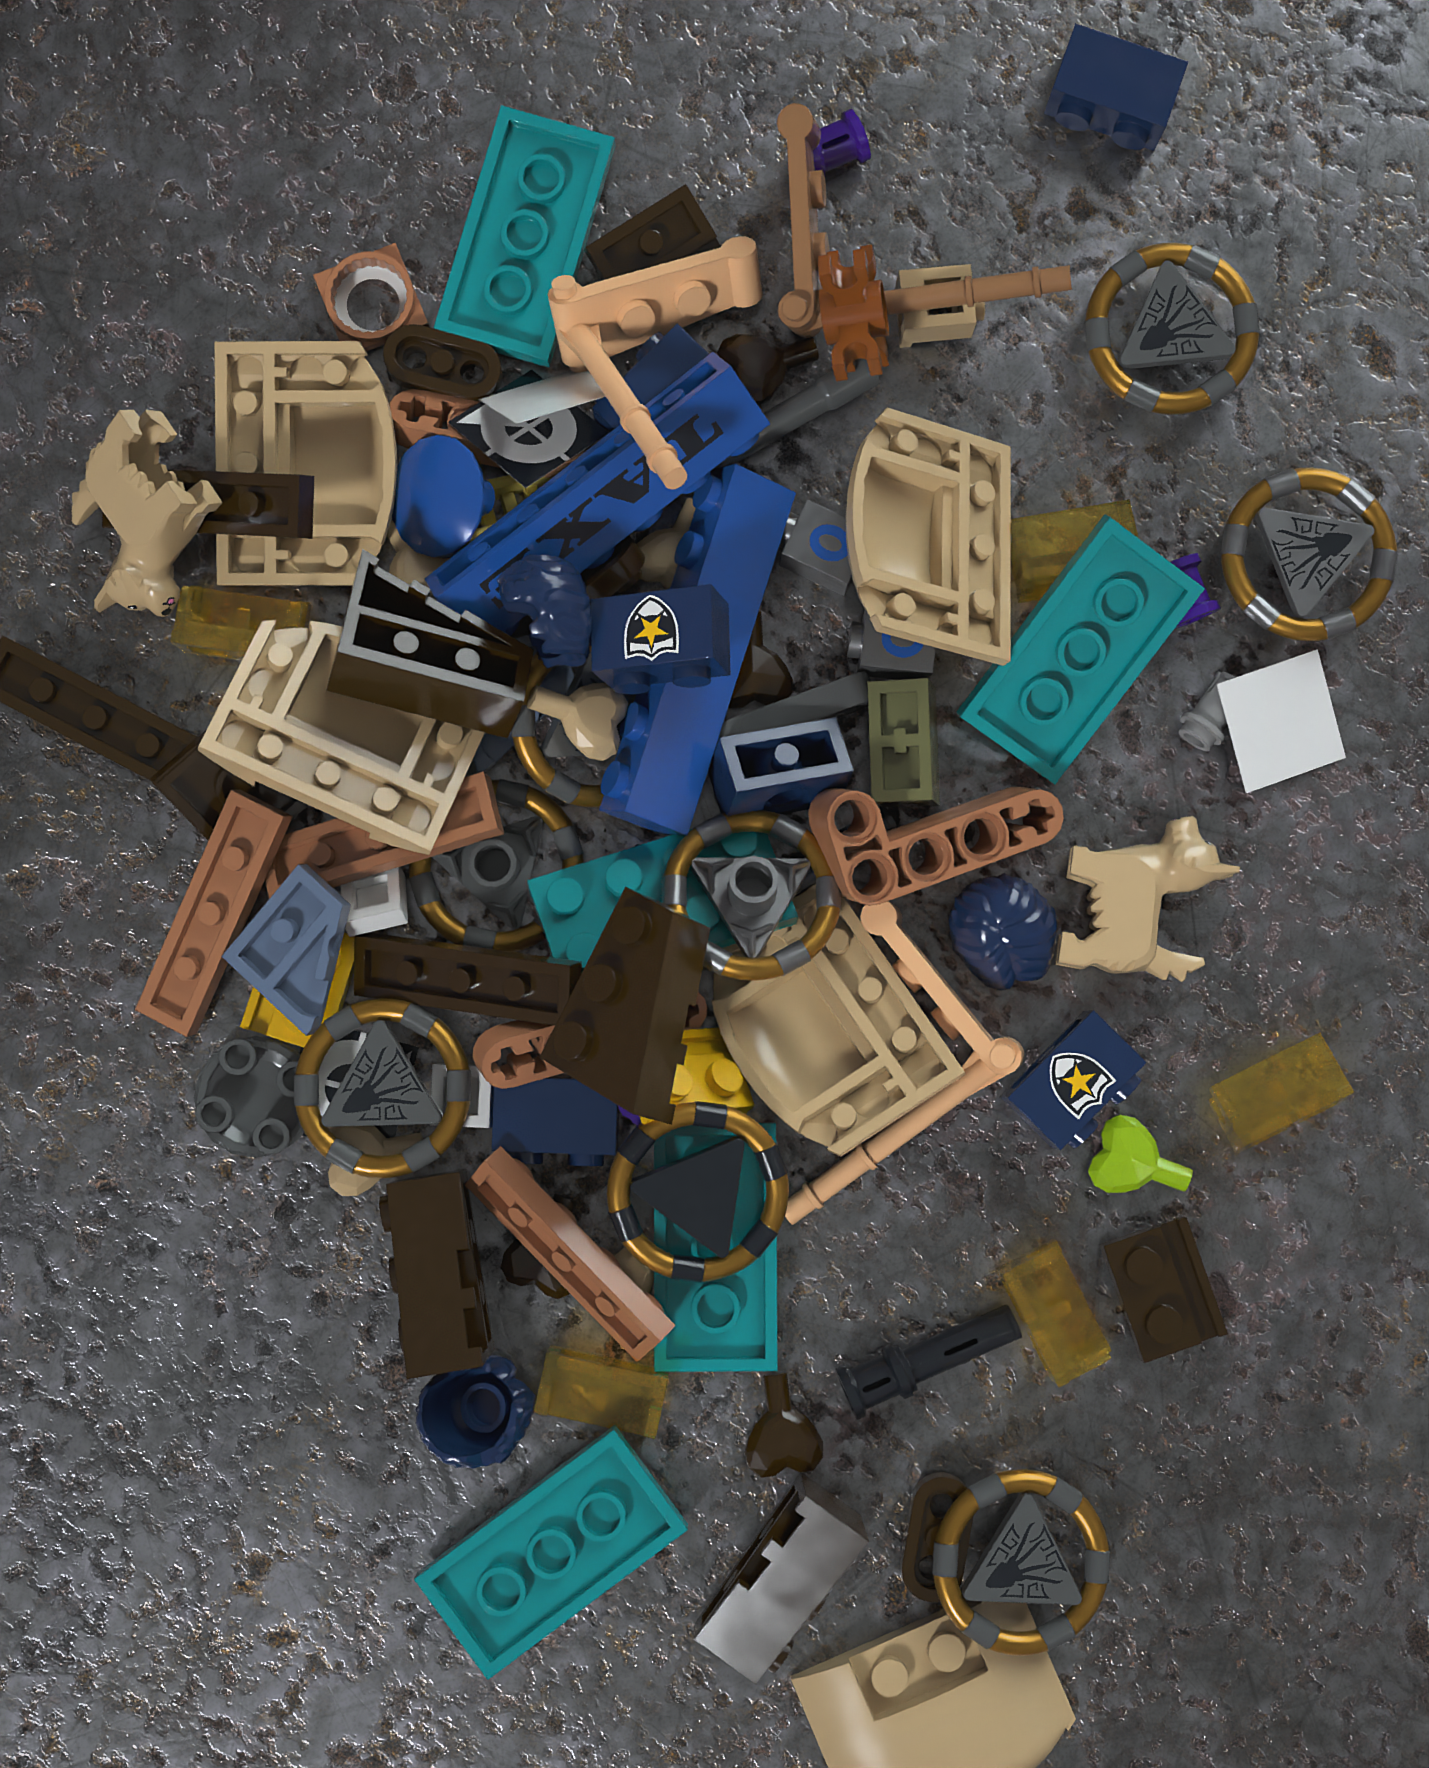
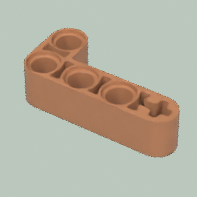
M1025 787L1005 788L889 831L885 829L875 800L868 794L856 790L843 788L825 789L817 794L811 802L808 812L812 834L815 836L840 889L841 898L869 906L885 903L1045 844L1055 838L1061 830L1064 819L1063 808L1058 798L1051 792ZM848 801L853 809L854 817L849 828L840 833L835 825L834 816L840 804ZM1025 816L1023 818V825L1005 823L1003 819L1005 818L1014 820L1019 817ZM975 820L979 826L980 836L976 845L968 849L964 841V833L967 826ZM921 840L925 846V859L920 867L913 870L909 863L908 855L913 844ZM867 860L871 867L870 880L864 888L856 890L852 878L854 869L858 863Z

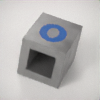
M807 499L800 516L792 512L789 514L779 547L784 549L781 554L780 567L844 596L852 580L846 544V518Z
M866 610L864 611L862 622L851 621L847 657L858 658L856 673L867 671L869 677L895 680L930 679L933 674L936 647L876 632Z

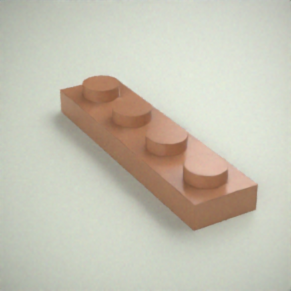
M484 771L464 778L429 855L370 839L369 832L338 818L285 834L265 878L269 899L298 864H308L334 888L503 835L504 830L491 778Z
M230 790L137 1003L136 1011L185 1037L197 1034L228 964L221 956L242 932L291 822L292 815L242 790Z
M501 1146L484 1160L467 1181L465 1186L636 1362L660 1343L676 1326L664 1314L659 1301L651 1294L642 1291L621 1270L615 1256L607 1249L599 1247L577 1225L572 1212L564 1205L555 1202L534 1181L529 1168L520 1160L512 1158Z

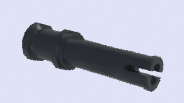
M1003 1305L902 1350L899 1345L893 1347L891 1344L882 1349V1355L851 1369L842 1365L836 1368L835 1371L856 1420H859L866 1416V1409L898 1395L907 1399L914 1395L913 1392L918 1390L916 1384L1022 1338V1334L1010 1307Z

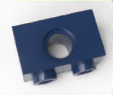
M835 717L720 737L708 773L720 813H726L728 817L757 810L778 814L808 810L817 794L825 789H846L854 770Z

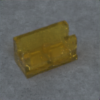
M1130 499L1011 519V567L1018 603L1040 600L1104 514L1110 516L1138 537Z
M192 585L182 586L170 642L184 653L242 661L262 621L277 620L274 630L299 627L308 628L312 605L305 601L297 600L296 602L205 589Z
M1318 1033L1211 1086L1209 1090L1213 1097L1208 1100L1231 1143L1230 1145L1235 1155L1344 1102L1354 1091L1321 1033Z
M1053 1239L995 1268L1049 1379L1058 1387L1069 1383L1070 1380L1111 1359L1109 1352L1112 1350L1104 1338L1062 1254L1057 1240Z
M550 1345L544 1361L534 1412L544 1416L551 1415L607 1428L616 1425L621 1431L655 1439L669 1372H654V1366Z

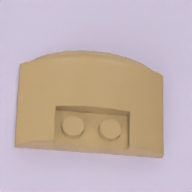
M359 341L214 342L216 471L314 476L313 539L216 534L217 585L352 586L362 549L377 557L384 544L393 513L397 484V449L393 419L384 387L364 357L368 355Z
M887 407L874 421L877 425L866 436L858 449L847 493L845 516L846 544L850 570L859 599L867 611L876 632L1004 666L1011 661V446Z
M277 620L262 621L198 746V751L247 783L254 786L257 781L370 833V839L429 855L485 732L326 691L342 626L310 621L309 628L299 627L274 630Z
M816 884L792 900L798 914L797 924L774 931L759 957L771 956L775 952L800 940L805 935L817 912ZM841 898L839 918L830 939L821 951L807 964L785 976L767 980H739L723 975L720 976L715 972L713 974L714 1000H711L714 1015L726 1046L744 1078L769 1109L798 1134L801 1133L806 1138L827 1146V1151L840 1157L965 1075L963 1068L868 931L864 929L861 921L845 898ZM737 944L723 948L735 956L744 957Z
M966 1600L972 1610L1001 1629L1030 1631L1037 1628L1027 1603ZM944 1609L791 1676V1681L828 1768H1036L1051 1753L1065 1729L1069 1731L1076 1720L1047 1651L1032 1655H1010L985 1649L961 1633Z

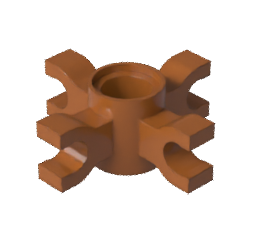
M872 245L860 246V249L853 250L854 266L851 267L842 266L838 250L827 252V255L818 256L819 279L823 288L819 290L820 314L827 345L835 344L831 357L836 382L848 380V372L856 371L855 359L862 358L867 360L871 376L882 375V367L889 366L888 346L885 337L889 336L887 304L882 280H874L877 272Z

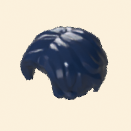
M530 554L523 557L522 560L511 564L496 579L500 589L499 594L503 606L508 613L530 615L533 622L529 625L531 633L528 635L531 645L536 647L538 659L542 661L547 669L555 665H583L590 654L592 617L590 598L586 593V586L579 571L567 560L551 555Z
M1005 873L999 876L979 878L963 888L959 896L955 897L954 906L948 915L949 933L953 944L952 950L965 963L969 971L985 986L999 991L1010 989L1015 980L1034 981L1043 978L1051 966V959L1055 952L1054 946L1057 943L1056 912L1049 905L1047 899L1040 895L1031 883H1027L1022 878L1010 877Z
M490 1355L483 1367L434 1375L420 1391L419 1404L415 1409L417 1412L415 1424L424 1445L431 1454L436 1455L439 1461L455 1468L465 1467L471 1469L480 1466H490L494 1463L502 1464L525 1436L526 1429L530 1426L531 1417L535 1412L536 1397L526 1384L515 1378L516 1366L511 1360L499 1355Z

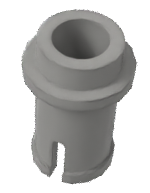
M1218 671L1193 711L1182 714L1180 721L1183 725L1178 732L1192 746L1203 751H1209L1213 744L1220 745L1224 740L1222 731L1227 722L1217 684L1236 678L1235 676L1227 672L1221 673Z

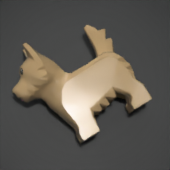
M119 410L106 428L105 439L90 451L89 460L86 462L85 479L80 482L79 491L72 493V523L81 525L100 507L119 535L122 544L117 557L112 563L104 586L94 599V608L98 612H102L111 605L118 603L128 610L142 611L149 609L156 616H168L180 599V589L173 579L174 566L172 564L195 536L205 516L209 512L216 511L222 504L221 499L209 481L200 480L186 492L183 482L177 481L176 474L173 471H168L166 465L159 463L160 444L172 442L177 436V433L161 411L145 410L139 417L135 410Z
M1193 816L1169 821L1166 824L1165 834L1161 841L1152 845L1140 844L1101 852L1090 851L1087 847L1072 846L1069 851L1066 879L1091 887L1087 895V900L1091 901L1087 907V914L1093 915L1089 928L1095 932L1084 940H1079L1074 933L1062 932V934H1059L1054 965L1076 969L1094 966L1114 974L1147 971L1161 980H1167L1168 974H1170L1180 982L1185 981L1187 972L1192 973L1205 966V961L1202 957L1172 952L1157 945L1158 920L1162 897L1170 893L1190 892L1212 881L1232 877L1233 874L1240 872V867L1220 863L1216 846L1201 837L1197 820Z

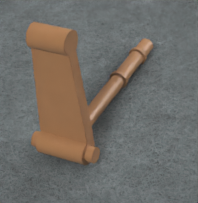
M793 103L781 110L777 119V127L787 143L795 291L788 292L781 298L778 305V314L782 322L794 334L801 338H810L818 334L823 328L819 304V290L822 289L818 272V256L827 255V252H830L827 232H819L817 208H826V184L823 170L815 171L813 150L818 146L821 139L820 127L806 106ZM1070 265L1039 269L1037 266L1032 267L1030 271L973 279L971 276H965V280L887 290L884 292L888 315L966 304L968 307H974V303L1035 295V298H1040L1041 294L1072 290Z

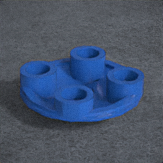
M435 435L418 440L403 454L397 465V484L392 520L401 539L415 552L436 558H450L454 556L461 547L471 540L481 522L482 516L487 515L492 510L495 502V491L492 484L483 479V472L472 451L456 438Z

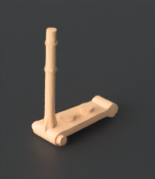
M746 236L730 238L717 249L609 278L583 287L576 283L575 278L570 275L558 276L552 281V288L548 292L562 362L569 366L573 372L579 373L587 370L590 372L620 417L622 428L632 435L644 453L648 467L651 471L657 473L668 489L681 487L686 482L688 474L678 460L675 448L665 441L651 420L648 408L640 404L609 357L645 343L657 332L665 335L677 323L681 327H685L734 306L745 308L757 304L763 296L757 247L755 241Z
M889 901L878 905H865L862 908L860 917L864 929L870 934L883 937L900 959L893 963L892 966L906 985L914 993L923 987L938 1006L930 1013L944 1032L953 1041L962 1035L974 1051L962 1066L965 1071L963 1077L882 1129L865 1143L855 1147L854 1151L810 1183L807 1181L801 1185L802 1189L788 1198L785 1217L792 1225L814 1209L820 1210L824 1207L825 1201L869 1169L875 1170L880 1161L969 1096L1016 1071L1024 1060V1049L1016 1039L1000 1037L994 1040L902 928V914L899 908Z

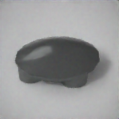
M259 1036L230 1040L224 1044L221 1049L211 1055L198 1074L194 1102L196 1121L199 1126L205 1130L214 1143L228 1152L253 1158L280 1153L299 1140L304 1130L294 1106V1075L300 1053L280 1040Z

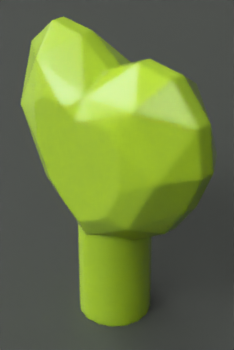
M1119 1114L1105 1121L1101 1132L1103 1149L1092 1158L1088 1168V1173L1094 1186L1107 1193H1124L1139 1189L1149 1181L1154 1180L1183 1192L1187 1190L1191 1182L1193 1170L1161 1158L1156 1141L1147 1128L1136 1118Z

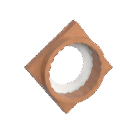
M396 242L373 252H359L350 255L336 266L313 275L339 341H359L367 352L384 345L390 334L402 326L417 324L429 327ZM368 279H379L387 282L395 289L399 298V312L395 320L389 326L375 331L365 330L357 326L351 320L347 311L349 293L358 283Z

